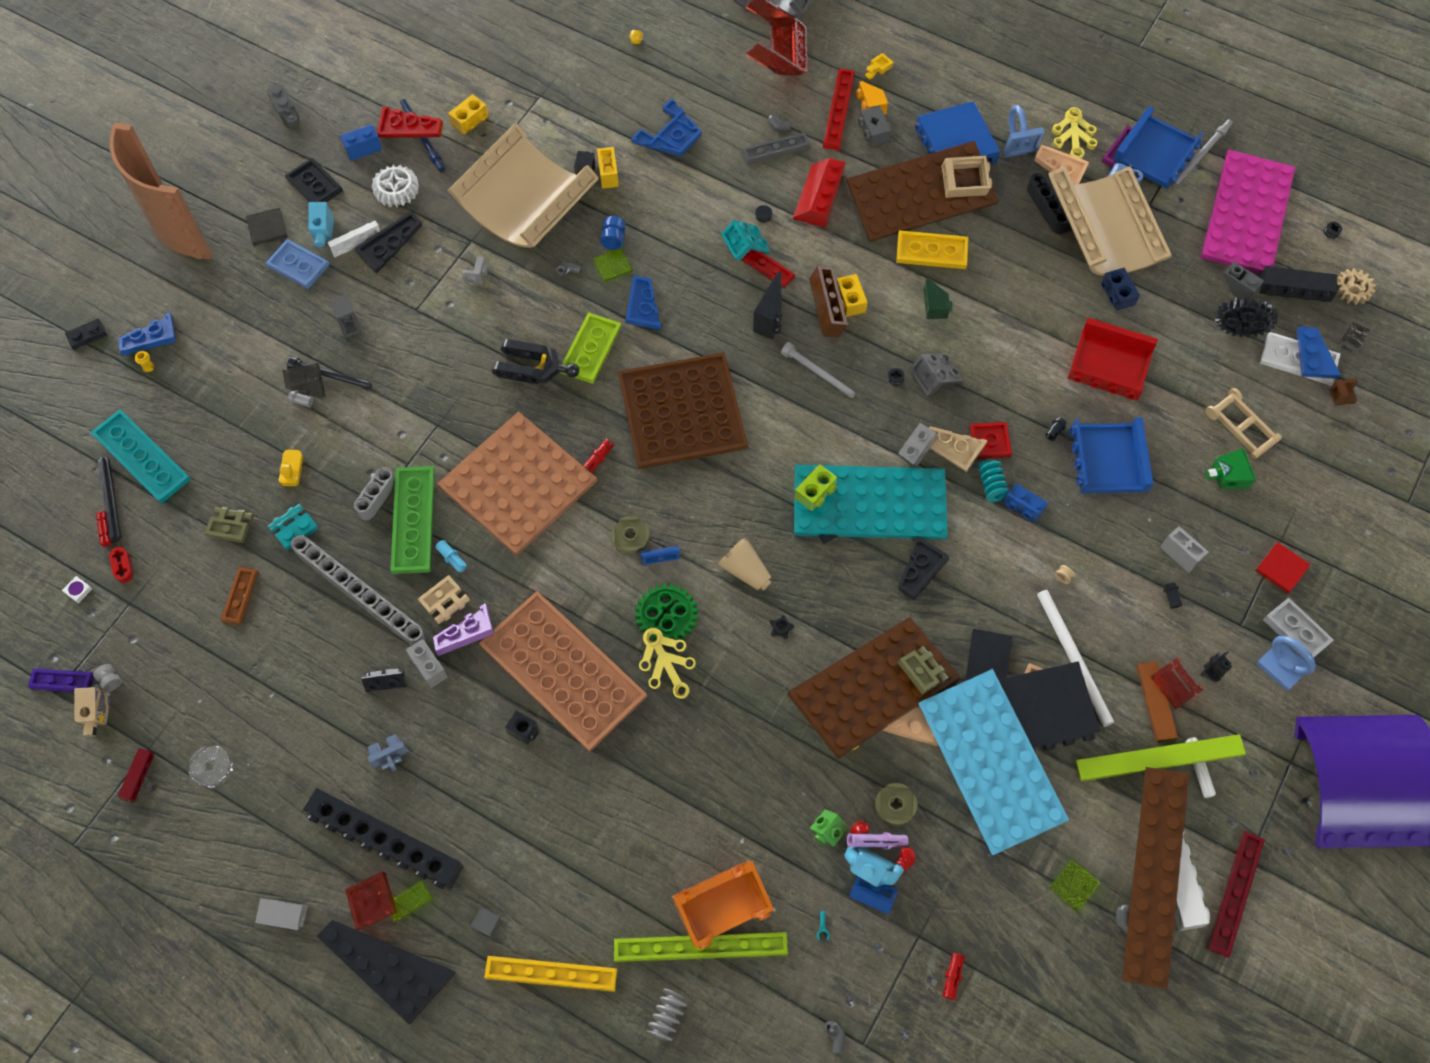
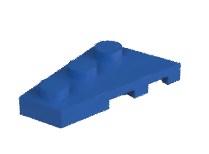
M633 275L625 323L660 330L661 324L658 319V310L655 305V296L650 278Z
M171 312L166 313L165 318L159 321L155 319L149 322L150 325L143 329L137 328L118 338L122 356L176 342Z

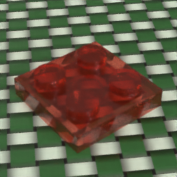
M380 872L345 889L356 930L367 928L397 913L385 872Z

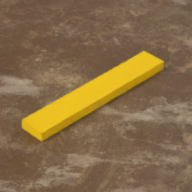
M488 956L484 978L488 980L615 992L618 969Z

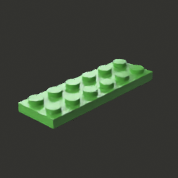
M434 466L396 468L390 570L392 574L431 572Z

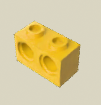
M473 94L448 113L451 125L464 135L489 116L486 104Z
M614 147L597 149L602 189L619 187Z
M857 274L836 278L845 316L865 313L868 302Z

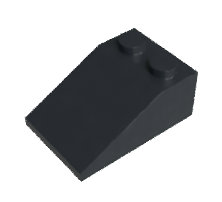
M779 271L754 310L753 332L771 340L775 334H779L782 328L780 324L783 317L781 314V272Z

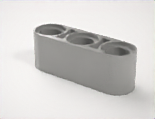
M387 467L378 469L356 499L354 508L360 519L365 521L372 519L394 489L395 478L391 469Z

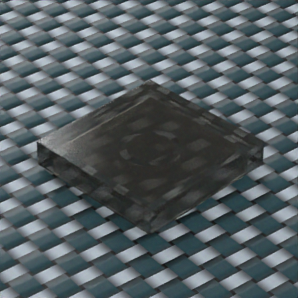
M280 208L246 216L253 246L288 238Z

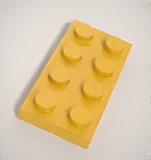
M899 230L896 263L956 269L967 268L968 237Z

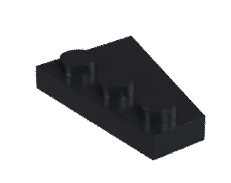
M918 536L898 590L915 600L948 562L949 555Z

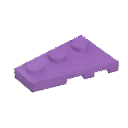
M486 603L481 605V610L475 614L469 613L466 615V620L460 624H453L433 637L435 651L438 656L494 634Z

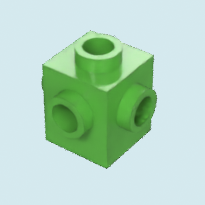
M825 809L810 829L815 834L814 838L818 843L834 847L847 831L848 826L838 814Z

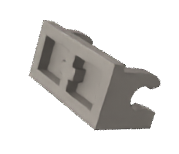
M1180 526L1170 533L1160 546L1166 554L1188 573L1209 553Z
M263 898L260 899L255 923L299 930V927L304 925L309 905Z

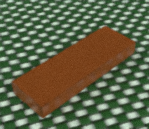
M238 567L220 619L223 623L242 625L259 574L258 570Z

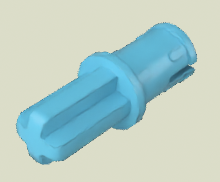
M445 540L438 542L436 550L442 554L445 562L450 563L457 572H464L467 565L458 556V552L453 550Z

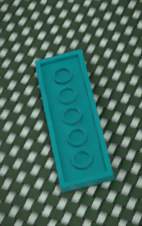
M121 409L90 432L160 504L191 481L190 477Z

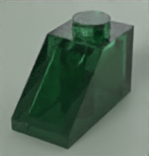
M926 279L923 289L926 319H948L949 312H952V301H949V294L930 279Z

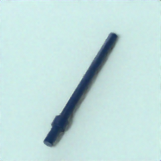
M402 99L400 104L405 113L412 112L407 101ZM427 137L420 138L430 155L429 158L432 163L436 165L439 172H444L445 167L441 162L442 159L439 153L435 152Z

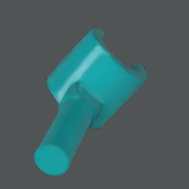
M820 911V930L816 934L818 941H820V932L827 934L826 941L830 938L825 925V911Z

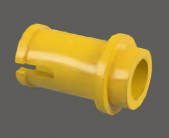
M144 351L137 352L135 355L136 363L141 365L144 372H151L154 364L150 360V355Z

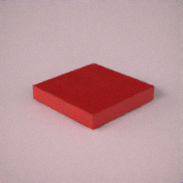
M1007 422L970 424L969 430L972 438L988 440V443L976 460L1009 458L1012 456Z
M1277 541L1255 571L1289 594L1311 564Z

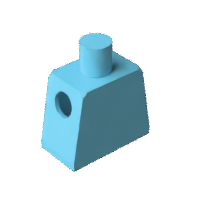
M309 202L308 228L315 240L314 245L317 247H324L325 241H331L333 237L334 216L327 202Z

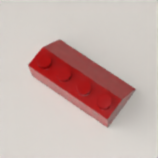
M828 158L811 166L793 216L794 220L826 228L844 177L846 162Z

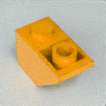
M863 81L859 82L857 98L861 100L862 110L880 106L883 114L886 115L888 101L884 91Z

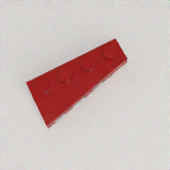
M383 106L377 135L379 138L441 137L444 123L439 118L426 115L418 116L412 112L405 113L399 109L391 110Z

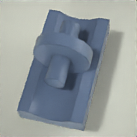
M395 734L386 739L389 747L384 750L381 749L379 743L368 746L370 756L367 758L373 768L381 765L383 770L388 767L393 772L397 770L395 764L402 761L400 756L408 753V750Z

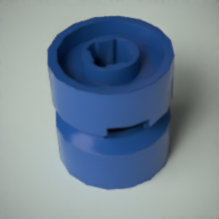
M609 216L604 219L600 240L602 246L613 250L622 247L626 227L623 219L617 216Z

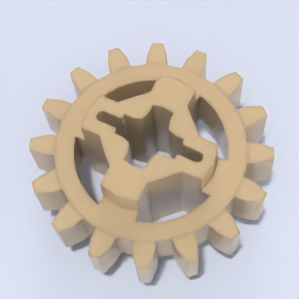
M1353 268L1350 272L1349 269H1346L1345 272H1341L1337 277V295H1342L1341 300L1346 298L1348 304L1353 301L1354 305H1357L1358 302L1364 304L1365 301L1370 300L1376 291L1374 290L1376 284H1372L1374 279H1369L1368 273L1362 274L1363 270L1356 272V269Z

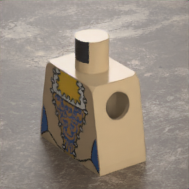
M96 687L75 688L74 720L76 723L84 725L83 736H96L97 725H106L110 693Z

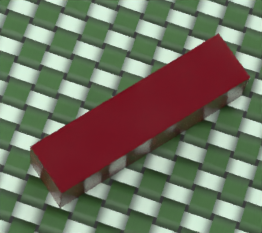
M138 748L118 794L121 800L135 803L155 755L151 751Z

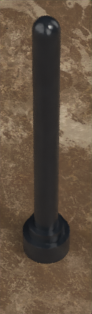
M291 356L287 362V369L290 371L303 370L367 389L372 387V383L369 381L305 364L300 358Z

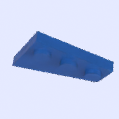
M1299 327L1297 329L1301 377L1339 379L1341 374L1318 328Z

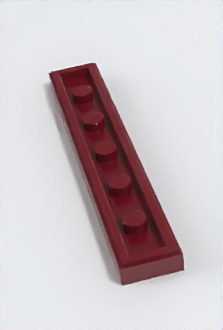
M1243 831L1207 946V950L1229 958L1232 952L1265 842L1264 838L1247 831Z

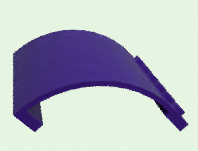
M1419 715L1296 717L1295 736L1297 739H1308L1318 774L1320 824L1317 825L1315 843L1318 848L1430 846V729Z

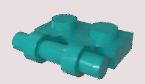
M300 504L294 508L290 507L287 513L280 518L276 517L268 525L271 532L277 528L280 529L275 536L287 551L292 548L291 542L293 538L299 535L308 537L319 529L307 512L302 516L298 515L304 510ZM291 518L295 520L285 527L284 523L289 521Z

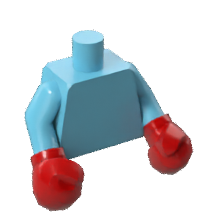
M858 821L851 827L850 833L868 834L870 828L866 822ZM848 846L845 852V859L850 864V871L878 887L883 884H895L899 877L915 864L916 854L911 848H903L899 854L898 861L894 864L867 847Z

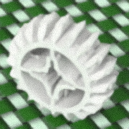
M394 164L391 168L386 166L385 170L380 169V173H376L375 178H373V194L379 203L382 202L384 206L387 204L390 208L393 205L397 208L401 204L404 206L406 202L410 203L411 199H415V195L418 194L419 184L417 177L407 166L404 168L401 165L396 167Z

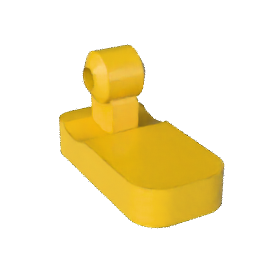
M284 451L279 482L282 486L299 485L303 463L301 451Z

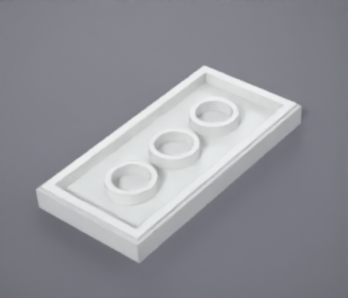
M1272 332L1268 333L1259 364L1301 376L1298 340ZM1329 350L1338 367L1341 353ZM1305 377L1331 386L1334 383V379Z

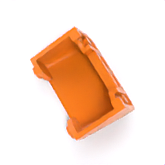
M753 861L743 862L671 897L694 947L699 946L700 949L711 945V940L715 936L752 918H758L759 921L770 917V912L774 910Z

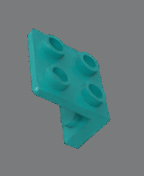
M733 220L721 233L735 260L740 261L751 249L766 254L770 252L767 241L761 236V231L756 225Z

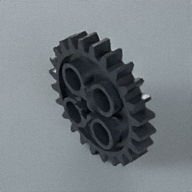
M1243 297V300L1235 298V301L1228 300V303L1223 302L1222 306L1218 307L1215 322L1217 327H1221V331L1226 330V334L1232 332V336L1239 334L1240 337L1246 335L1250 338V335L1257 337V334L1264 335L1265 332L1270 333V329H1275L1278 313H1276L1277 309L1273 308V305H1268V301L1263 303L1261 299L1254 301L1253 297L1250 300H1247L1246 297Z

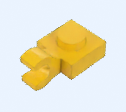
M881 53L871 60L870 66L866 68L868 73L865 74V77L870 80L877 72L883 74L893 67L894 62Z

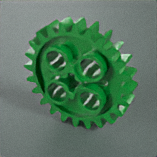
M663 583L662 588H659L656 584L654 591L648 588V595L642 593L644 600L638 599L637 601L640 606H635V611L638 612L635 614V619H637L636 625L641 626L640 633H644L650 628H657L662 632L663 637L678 640L679 637L685 640V633L691 635L690 628L695 629L696 624L694 622L698 621V616H696L698 609L695 608L697 607V602L692 601L693 595L687 596V589L681 592L680 585L674 589L673 583H671L669 588ZM669 599L670 602L665 604L661 600ZM683 610L685 614L677 615L676 612ZM652 612L658 614L653 618L648 616ZM666 624H670L673 626L671 629L663 628V626ZM655 634L651 635L652 642L656 641L657 636Z

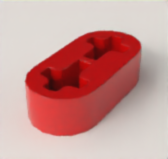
M122 547L114 548L109 554L113 576L118 582L127 583L134 576L130 555ZM119 554H122L121 562L117 560V558H119ZM122 568L126 571L123 577L120 576Z

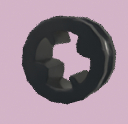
M1335 221L1329 222L1324 228L1325 236L1331 239L1337 238L1342 232V226Z
M899 368L891 369L888 372V382L893 386L901 385L904 382V372Z

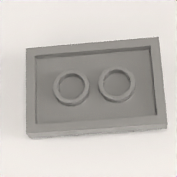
M1287 598L1263 619L1279 636H1288L1302 643L1310 651L1313 658L1334 641L1290 598Z

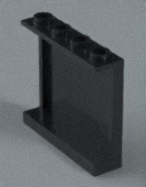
M1079 661L999 680L1035 753V750L1043 748L1044 751L1055 749L1057 744L1063 743V746L1073 745L1076 743L1075 740L1083 739L1084 742L1096 739L1095 736L1100 733Z

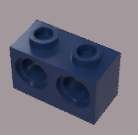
M1125 267L1105 273L1101 287L1107 293L1109 302L1114 306L1115 310L1118 311L1135 306L1140 294Z

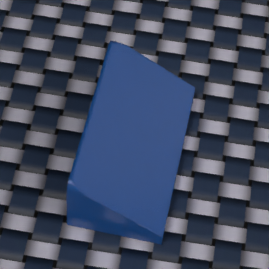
M678 546L640 552L642 565L680 559V549Z
M857 876L849 896L889 914L898 889L885 884L876 887Z

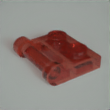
M1178 657L1150 676L1175 710L1203 691L1200 685L1197 686L1180 664L1181 660ZM1172 668L1175 669V671L1179 674L1182 680L1186 683V685L1191 690L1190 692H1188V690L1184 687V685L1181 683L1178 677L1174 674V672L1171 670Z

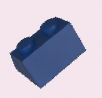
M368 124L339 135L350 161L382 150L373 124Z

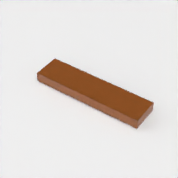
M1158 662L1137 664L1136 668L1156 742L1176 740L1178 736Z

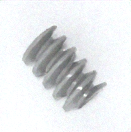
M664 989L663 992L667 997H660L659 1000L663 1005L656 1006V1010L660 1014H653L652 1018L656 1022H649L648 1024L653 1031L646 1032L662 1040L672 1041L673 1038L668 1033L677 1031L672 1024L680 1023L676 1015H683L684 1013L679 1007H687V1004L683 1001L685 997L669 989Z

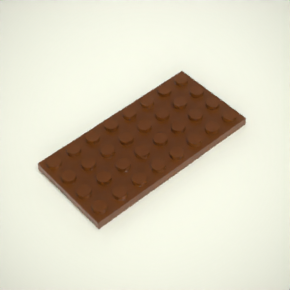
M975 141L847 178L846 182L868 241H876L898 234L899 230L909 231L997 204L998 198L993 186L987 195L946 198L942 164L945 158L981 156ZM979 168L954 169L956 188L981 186Z
M911 617L791 689L787 695L835 757L839 759L917 708L919 702L937 695L957 682L960 676ZM922 646L927 651L932 652L935 661L939 666H943L946 675L949 677L945 682H942L937 677L940 681L939 684L924 694H921L898 664L899 659L914 650L921 656L918 649Z

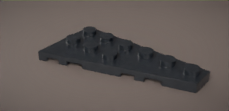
M331 920L317 935L334 954L409 1025L456 974L453 970L335 920Z

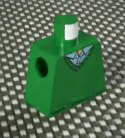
M1244 448L1217 457L1212 464V469L1205 471L1206 479L1208 481L1216 479L1221 489L1250 488L1256 481Z

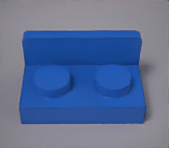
M1017 483L1006 494L1003 501L1009 509L1019 512L1025 519L1032 520L1033 522L1038 520L1048 505V502Z

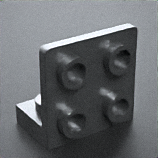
M945 353L921 354L909 368L926 396H932L942 384L961 383L963 381L959 371Z

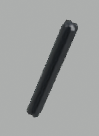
M100 458L98 466L108 525V536L110 541H119L121 534L110 460L108 458Z

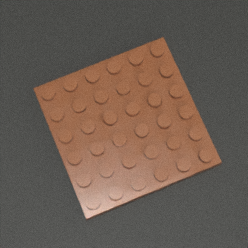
M518 411L440 480L437 485L515 556H518L597 482V477Z

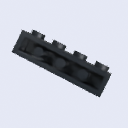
M1265 266L1259 276L1260 279L1264 280L1259 289V294L1331 302L1338 292L1337 274Z

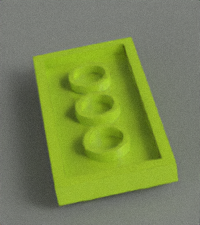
M588 312L562 365L566 366L570 363H575L579 366L580 373L573 378L594 384L621 329V323Z

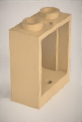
M986 156L945 158L942 164L946 198L983 196L988 194L992 188V179L989 178L990 163L987 162ZM979 168L981 186L956 188L954 169Z

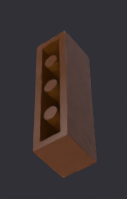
M817 266L809 281L822 335L839 338L848 324L834 268Z

